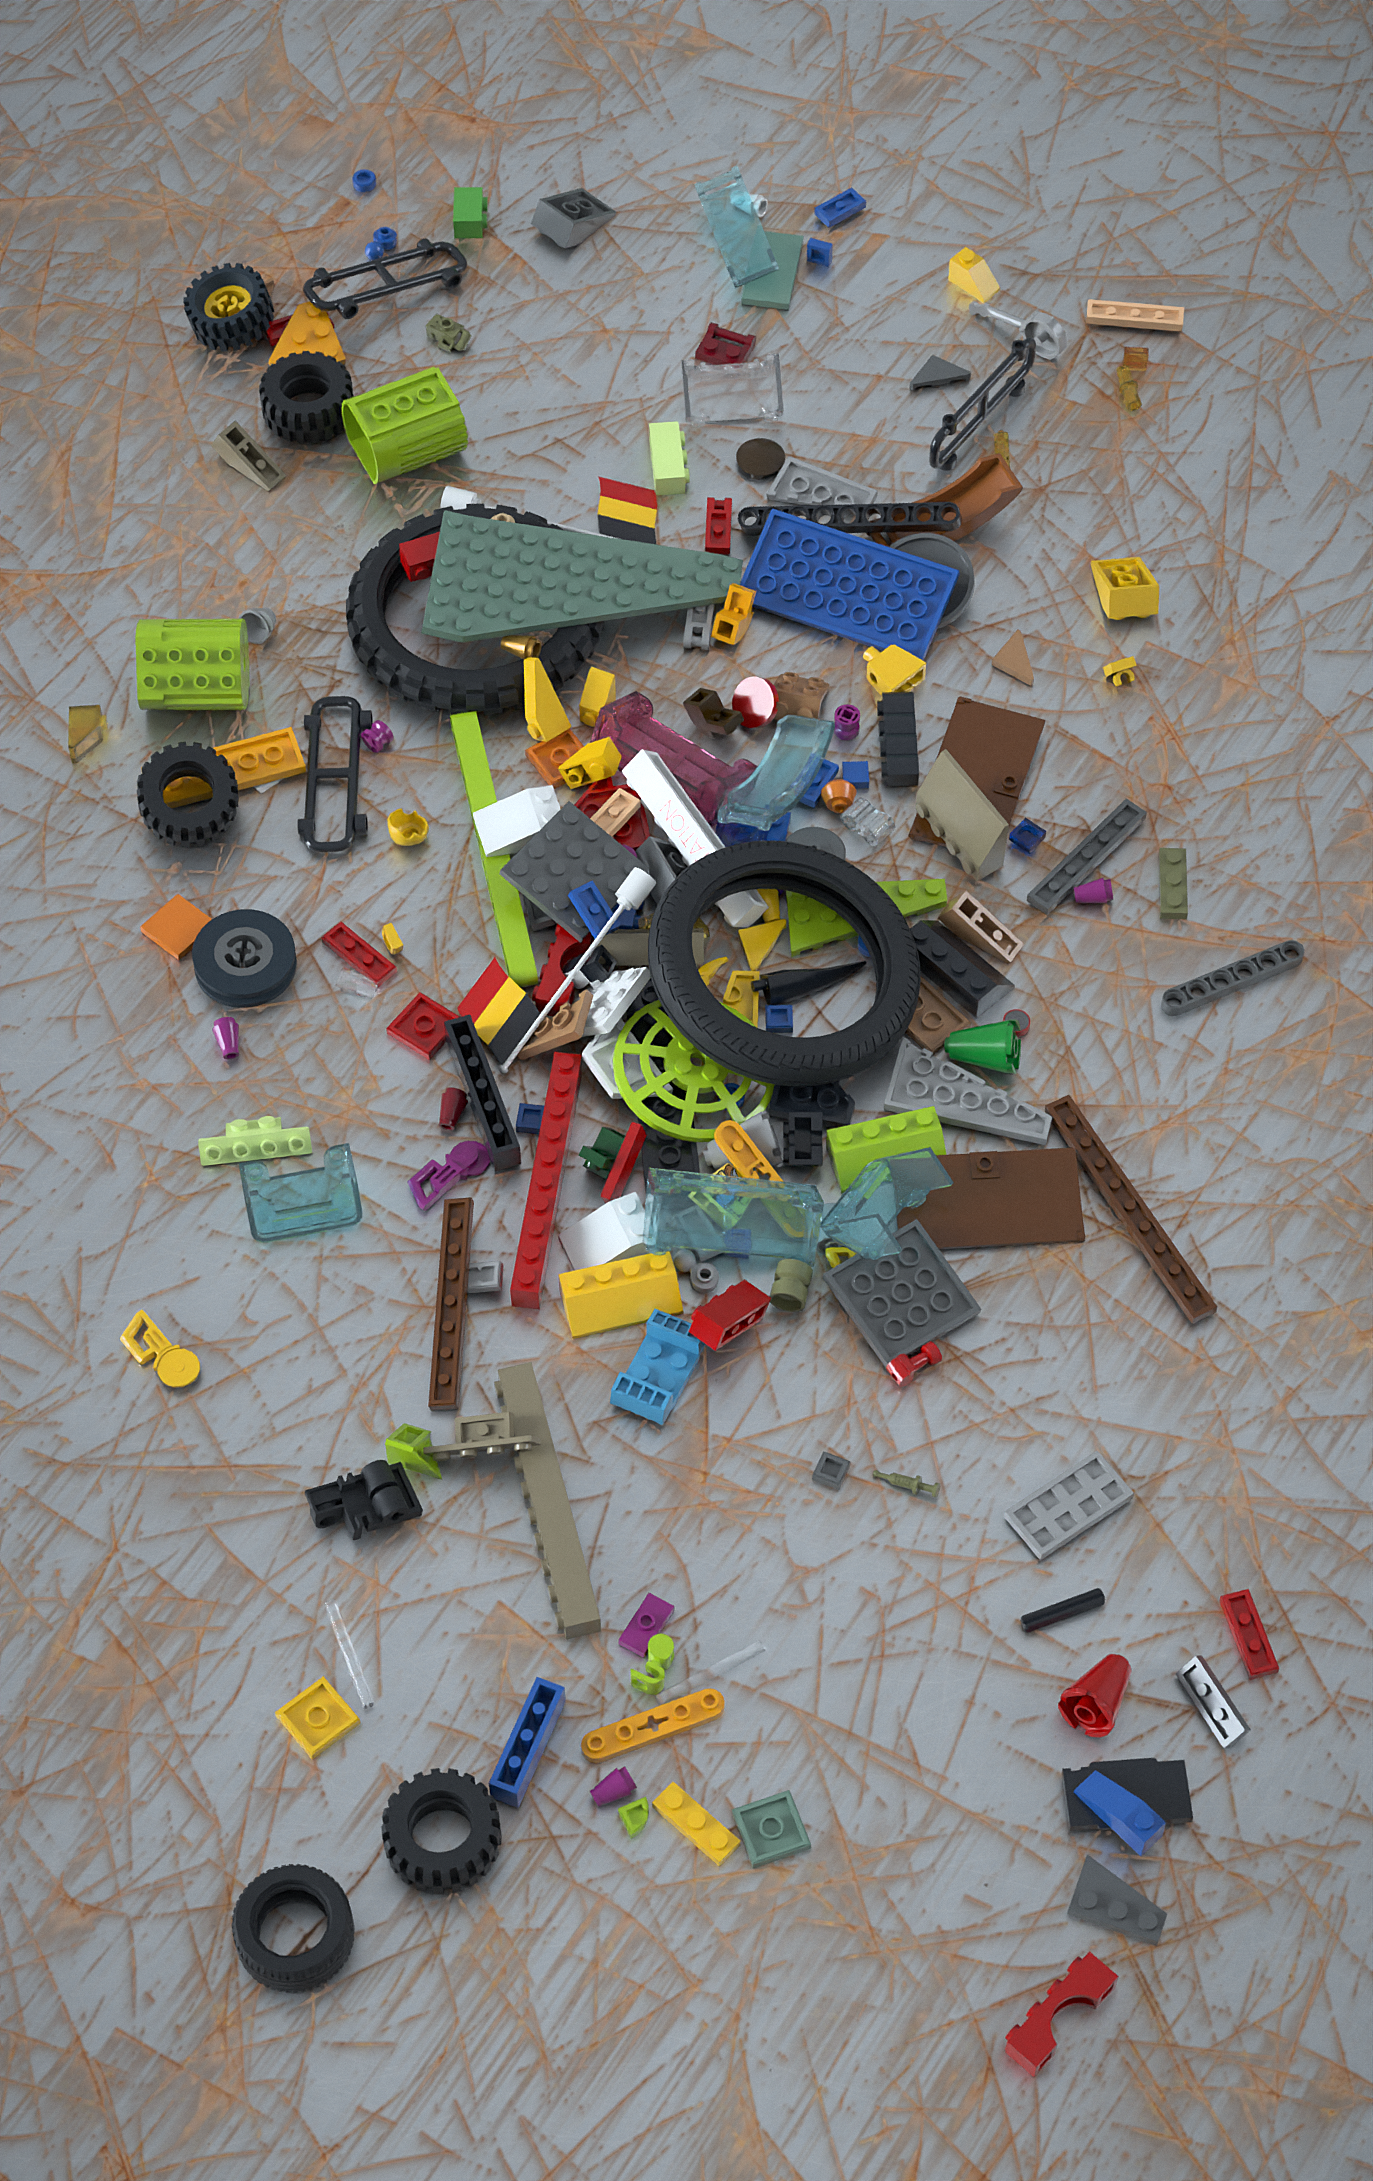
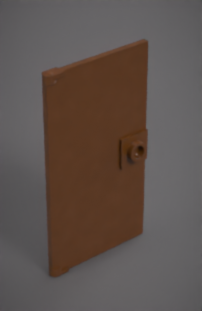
M960 696L957 698L937 758L941 751L946 749L1010 827L1046 720L979 703ZM917 813L908 837L913 840L947 847L946 842L941 836L938 837L934 834L931 824L927 819L920 817Z
M1075 1147L891 1158L897 1230L917 1219L939 1250L1085 1241L1086 1236L1083 1224Z

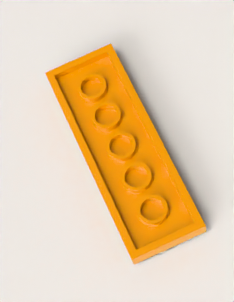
M292 727L214 747L216 756L222 754L227 759L228 766H232L238 790L306 772V765ZM196 777L178 778L172 781L163 791V800L171 809L213 797L210 785Z

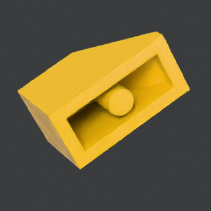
M964 247L950 259L948 280L981 302H987L1000 291V286L984 258Z
M591 667L579 703L580 721L588 726L604 729L616 708L615 675Z

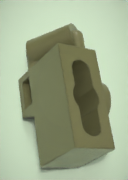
M435 314L425 325L427 336L439 341L438 347L450 353L453 349L465 351L472 337L470 332L464 329V325L439 314Z

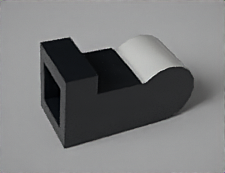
M603 945L596 947L572 979L576 989H580L590 982L592 983L596 980L603 982L609 979L617 961ZM584 954L575 957L564 967L563 974L566 977L569 976ZM600 956L605 959L606 963L600 964L598 962Z

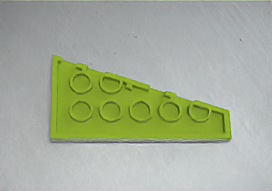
M945 879L876 882L897 905L903 917L913 914L919 916L947 906ZM786 891L791 958L800 955L801 951L813 948V950L822 948L823 944L834 940L840 942L858 936L853 927L834 910L810 897Z

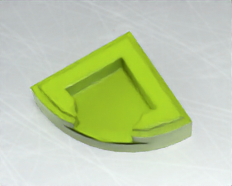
M646 1796L618 1808V1814L630 1839L637 1836L644 1829L648 1821L649 1806Z

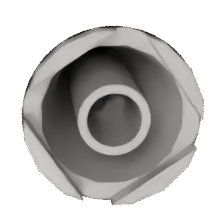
M767 1110L739 1124L770 1165L783 1163L773 1125L770 1126L768 1121L770 1117ZM715 1139L707 1143L708 1149L703 1150L708 1166L713 1165L714 1169L718 1170L726 1163L732 1164L719 1148Z

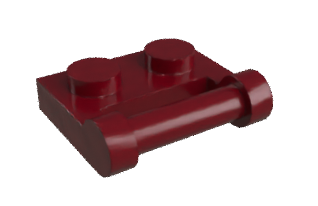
M711 322L705 336L695 351V359L740 373L755 346L756 336L736 333ZM717 336L732 342L742 344L743 347H739L724 341L715 339V337Z

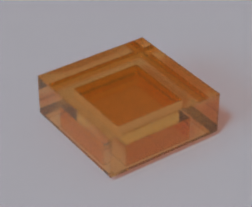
M1124 347L1122 370L1146 371L1149 348Z

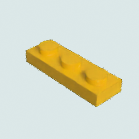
M672 1782L652 1802V1807L719 1867L741 1846V1841L675 1782Z

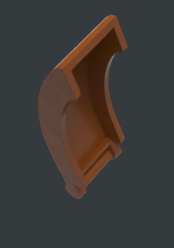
M1000 453L979 458L970 470L948 486L925 498L912 502H952L956 504L962 516V523L958 529L954 531L890 532L886 534L892 543L906 536L918 533L939 534L956 541L976 530L1001 512L1021 493L1023 486ZM949 512L945 514L943 519L951 521L956 517V514ZM902 513L897 514L893 520L901 522L905 519L906 515ZM923 513L919 516L918 520L927 521L931 514ZM880 518L871 520L869 522L875 523L879 521ZM866 533L867 536L872 537L875 543L889 547L881 533Z

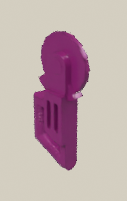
M469 1140L460 1142L453 1147L450 1154H445L446 1164L444 1166H441L432 1159L407 1181L420 1209L423 1211L428 1210L461 1179L467 1180V1176L473 1177L486 1171L490 1165V1157L483 1144ZM435 1172L430 1178V1186L433 1192L426 1197L420 1184Z

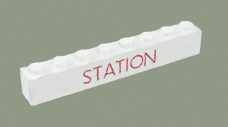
M642 749L622 770L628 779L627 784L637 791L641 797L642 805L655 816V823L665 830L669 836V842L683 855L682 860L687 866H690L705 855L725 848L657 752ZM756 889L732 894L715 903L724 912V918L727 923L732 927L749 928L769 908Z

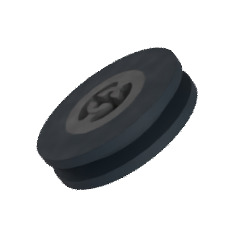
M233 910L213 918L200 930L192 949L195 976L201 989L213 1000L231 1007H255L272 1001L288 988L296 972L297 959L292 934L278 918L259 910ZM247 948L248 954L245 955L244 949ZM245 962V968H242L241 963Z

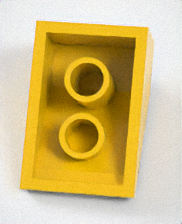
M1140 557L1091 561V568L1101 605L1108 618L1122 620L1129 616L1146 618L1152 614H1158L1159 584Z

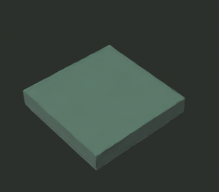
M790 1790L732 1809L734 1821L753 1868L811 1849L810 1840Z

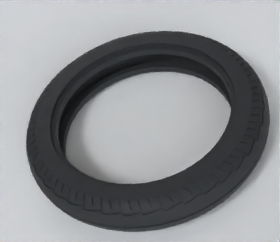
M751 841L731 845L705 855L682 871L667 888L657 905L649 930L648 963L651 979L657 996L671 1021L690 1043L710 1059L735 1073L757 1081L784 1086H816L837 1082L857 1075L880 1061L899 1042L913 1018L918 1003L921 982L919 955L910 928L897 905L874 880L860 869L831 853L815 847L785 841ZM779 889L810 897L826 905L844 918L861 937L867 947L876 976L874 1004L854 1024L843 1030L823 1036L790 1037L759 1029L741 1020L726 1009L713 996L701 978L692 948V931L695 922L710 906L719 900L742 891Z

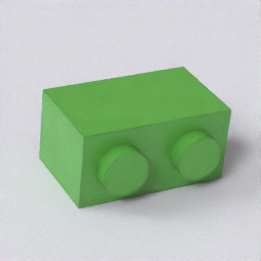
M454 187V238H483V228H487V214H483V211H488V198L483 197L482 187Z

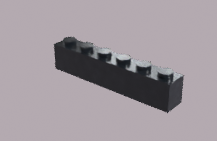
M471 1015L445 1021L446 1042L464 1090L467 1093L468 1101L494 1171L520 1165V1145Z

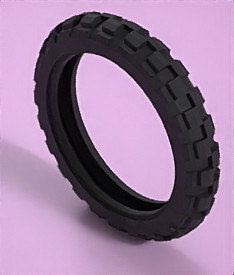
M481 503L466 504L465 509L453 510V506L434 510V515L425 517L423 514L406 521L403 529L396 528L391 530L378 541L379 546H375L374 549L371 548L359 563L360 569L353 574L348 588L349 595L346 599L348 634L353 650L359 661L367 667V672L379 684L388 686L389 691L405 701L416 700L417 706L439 712L440 708L448 709L451 715L470 711H484L485 716L503 713V708L511 706L515 710L525 707L524 659L504 666L482 670L448 668L418 657L406 649L394 637L387 626L385 611L394 589L407 575L400 561L399 544L440 532L444 510L491 519L495 515L504 513L512 516L515 523L558 530L563 529L557 524L547 525V519L526 511L523 515L517 513L515 507L497 505L496 509L485 508V505ZM604 621L558 628L554 635L541 646L538 658L555 692L563 687L565 680H572L583 669L586 659L593 655L600 642Z

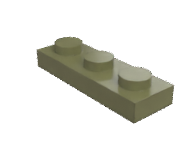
M1159 848L1160 919H1187L1186 848Z

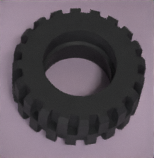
M302 351L301 354H296V352L290 353L289 357H281L277 359L276 364L272 363L261 378L259 393L263 418L268 428L273 430V433L279 437L283 436L285 440L290 442L295 440L298 444H305V442L315 444L319 443V440L322 439L325 441L329 440L333 434L338 435L344 430L342 402L354 397L351 375L341 362H336L334 357L330 355L326 357L321 352H315L314 354L310 353V351ZM303 393L323 395V397L311 402L291 400L293 397Z
M178 742V747L172 748L171 744L163 747L164 752L161 754L156 751L151 755V763H144L141 768L142 774L138 775L137 780L138 807L146 827L153 829V834L157 838L162 839L164 836L166 842L173 846L176 842H181L182 847L190 848V843H197V847L205 845L206 839L210 838L212 842L218 839L219 832L225 833L230 828V821H234L237 814L236 807H238L239 801L238 784L232 766H228L227 759L222 754L216 756L214 748L208 746L205 750L202 748V743L193 742V746H186V742ZM196 777L210 785L213 797L203 809L192 813H182L171 809L165 804L163 791L172 781L178 778Z
M440 1768L431 1769V1774L425 1776L422 1771L414 1774V1781L411 1783L407 1780L403 1781L398 1786L399 1794H391L387 1800L389 1808H385L382 1815V1838L391 1868L395 1874H401V1880L407 1885L415 1882L416 1889L425 1893L428 1888L434 1889V1894L444 1895V1889L452 1888V1892L456 1893L462 1891L461 1885L466 1883L469 1887L478 1883L477 1875L486 1876L491 1870L490 1862H495L499 1855L498 1846L501 1845L502 1835L499 1812L497 1811L494 1797L488 1794V1788L482 1782L475 1784V1777L468 1773H465L463 1777L459 1776L457 1769L449 1768L448 1773H440ZM435 1811H454L464 1816L470 1822L471 1832L467 1839L455 1849L446 1852L428 1851L420 1847L413 1840L412 1835L416 1824L423 1817Z

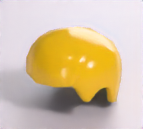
M399 808L390 813L387 819L390 837L399 845H418L428 835L429 825L427 820L418 815L416 811L406 814L402 808Z

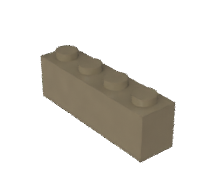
M693 928L692 931L693 956L697 968H699V965L704 964L703 928ZM618 929L604 936L597 947L603 945L617 961L613 970L618 969V966L628 965L629 969L643 968L645 965H649L648 938L650 929ZM600 956L598 962L600 964L606 963L605 959Z

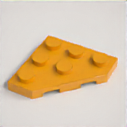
M310 301L298 304L269 358V365L272 363L276 364L277 359L281 357H289L290 353L296 352V354H301L302 351H310V353L314 354L315 352H321L326 357L328 355L334 357L336 362L339 361L342 364H346V358L327 312L317 309Z

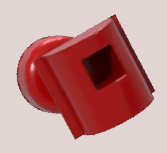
M929 1341L921 1347L920 1354L911 1358L906 1354H900L888 1363L886 1370L899 1387H904L913 1381L914 1373L928 1363L934 1366L941 1362L942 1355L935 1343Z

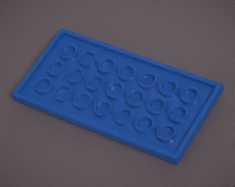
M772 508L740 585L756 591L752 606L754 608L870 647L873 646L882 651L890 645H896L924 661L960 572L959 570Z

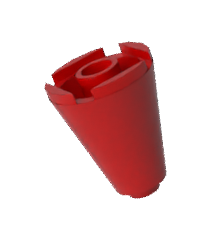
M1109 1654L1063 1691L1058 1708L1062 1717L1070 1726L1075 1729L1077 1726L1087 1730L1085 1735L1100 1738L1110 1733L1115 1726L1132 1673L1128 1660L1118 1654Z

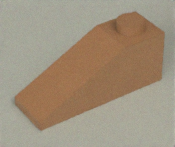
M966 890L951 899L937 918L959 938L1007 964L1011 963L1024 945L1022 941Z

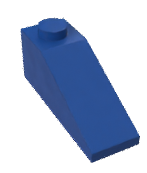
M1095 1770L1074 1790V1793L1140 1856L1163 1836L1166 1822L1143 1800Z

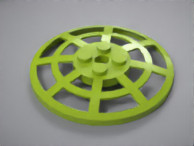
M660 1000L647 1004L625 1023L613 1052L615 1082L628 1107L642 1121L655 1130L680 1140L710 1142L714 1140L716 1129L691 1128L694 1113H713L727 1109L732 1120L741 1124L756 1114L765 1111L768 1107L775 1084L757 1081L735 1073L703 1054L682 1035L669 1016L659 1009L662 1006ZM721 1003L735 1016L755 1026L748 1018H746L740 1012L724 1003ZM648 1013L658 1021L648 1031L642 1044L625 1043L633 1025L644 1014ZM663 1028L673 1037L668 1047L651 1045L656 1034ZM623 1054L640 1055L641 1070L647 1084L636 1092L630 1087L625 1075ZM649 1056L664 1058L665 1072L656 1078L650 1067ZM699 1058L703 1061L704 1065L695 1066L691 1063L690 1059ZM728 1073L744 1077L740 1087L732 1095H730L723 1084ZM672 1081L676 1086L687 1091L685 1100L672 1095L663 1086ZM751 1081L765 1086L766 1091L760 1103L749 1115L743 1117L736 1103L746 1094ZM711 1091H715L721 1100L709 1104L696 1103L698 1093H708ZM655 1092L668 1104L683 1110L680 1125L659 1117L641 1101Z

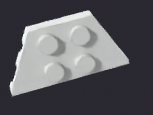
M621 1018L610 1033L594 1035V1039L592 1042H589L582 1053V1059L612 1099L623 1098L615 1082L613 1072L614 1048L618 1036L625 1025ZM629 1032L625 1043L639 1044L633 1034ZM623 1054L625 1075L630 1087L636 1092L647 1084L641 1070L640 1055ZM649 1057L650 1067L656 1078L662 1073ZM669 1083L663 1086L665 1090L672 1094L673 1088ZM654 1092L648 1097H658V1095Z

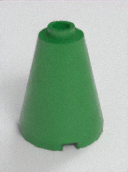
M1011 1019L952 1031L950 1036L945 1038V1053H949L950 1059L1007 1074H1016L1015 1069H1019L1021 1057V1039H1018L1015 1031H1020L1019 1021Z

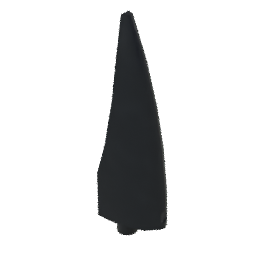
M860 961L818 969H784L760 975V980L751 981V989L753 992L763 990L768 1005H781L827 988L866 965L867 962Z

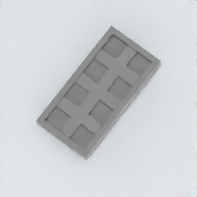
M1095 1451L1006 1510L1004 1517L1036 1556L1042 1560L1133 1499L1134 1492L1098 1451Z

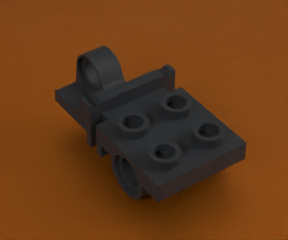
M376 1460L367 1464L358 1475L353 1476L352 1472L347 1473L346 1481L340 1475L335 1482L305 1490V1496L310 1505V1515L315 1526L320 1529L327 1528L343 1517L353 1540L361 1539L363 1526L367 1532L422 1516L423 1512L401 1462L389 1465L386 1460Z

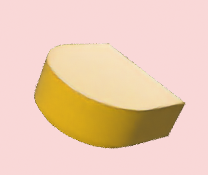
M393 924L384 925L382 937L389 952L394 955L403 951L404 945Z

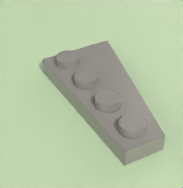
M788 456L766 495L768 500L799 505L873 504L878 493L875 489Z

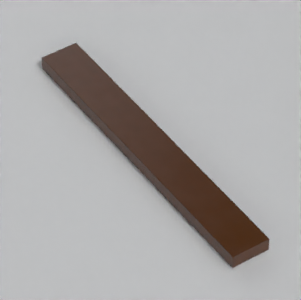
M471 1197L444 1199L428 1403L431 1411L459 1409L474 1201Z

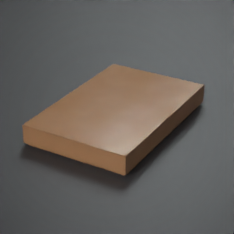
M921 976L918 1003L905 1033L922 1049L925 1048L935 1054L944 1047L945 1038L949 1037L952 1031L970 1028L971 1022Z

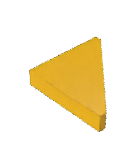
M786 919L738 930V937L751 971H757L764 958H767L776 944L777 938L786 928Z

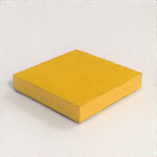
M324 1676L275 1712L278 1720L312 1760L361 1724L360 1718Z

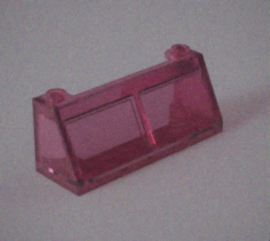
M634 691L601 707L590 743L610 737L622 756L617 769L621 773H623L622 770L642 749L657 752L710 827L715 826L752 788L758 770L757 765L747 759H739L733 764V767L729 766L652 718L653 705L651 701L638 691Z

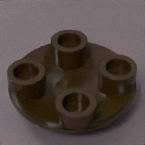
M756 438L746 441L739 447L736 453V461L743 471L750 474L752 479L761 480L764 476L771 475L782 468L785 463V452L773 440Z

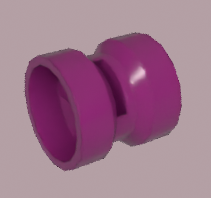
M849 704L839 706L834 714V734L841 740H852L858 736L860 731V711L857 707Z

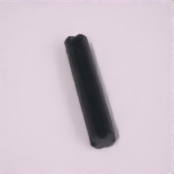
M1100 1588L1090 1590L1023 1615L1020 1620L1024 1631L1029 1633L1105 1604V1596Z

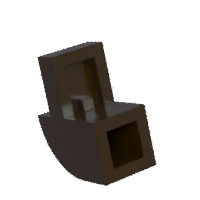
M699 688L683 702L694 725L703 734L714 740L720 734L728 735L734 732L737 726L744 721L740 711L724 708L717 691Z

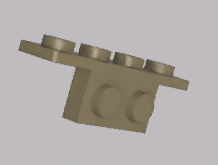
M511 1412L455 1418L456 1444L424 1447L423 1454L433 1457L434 1461H448L451 1459L450 1455L460 1454L461 1458H474L478 1456L477 1452L487 1451L488 1455H500L505 1453V1449L514 1448L516 1452H527L532 1450V1446L541 1445V1439L532 1435L514 1437V1418Z

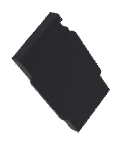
M1156 1758L1099 1761L1091 1762L1089 1767H1081L1080 1770L1062 1769L1061 1774L1069 1831L1111 1829L1074 1793V1790L1095 1770L1143 1800L1166 1824L1193 1821L1185 1760L1158 1762Z

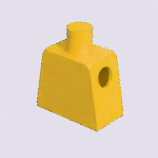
M890 645L882 652L871 646L863 655V658L868 662L866 678L881 696L882 692H909L925 680L926 662L896 645Z

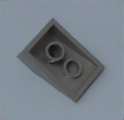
M583 188L539 199L531 224L541 234L549 236L556 241L558 246L569 248L581 244L616 215V211Z

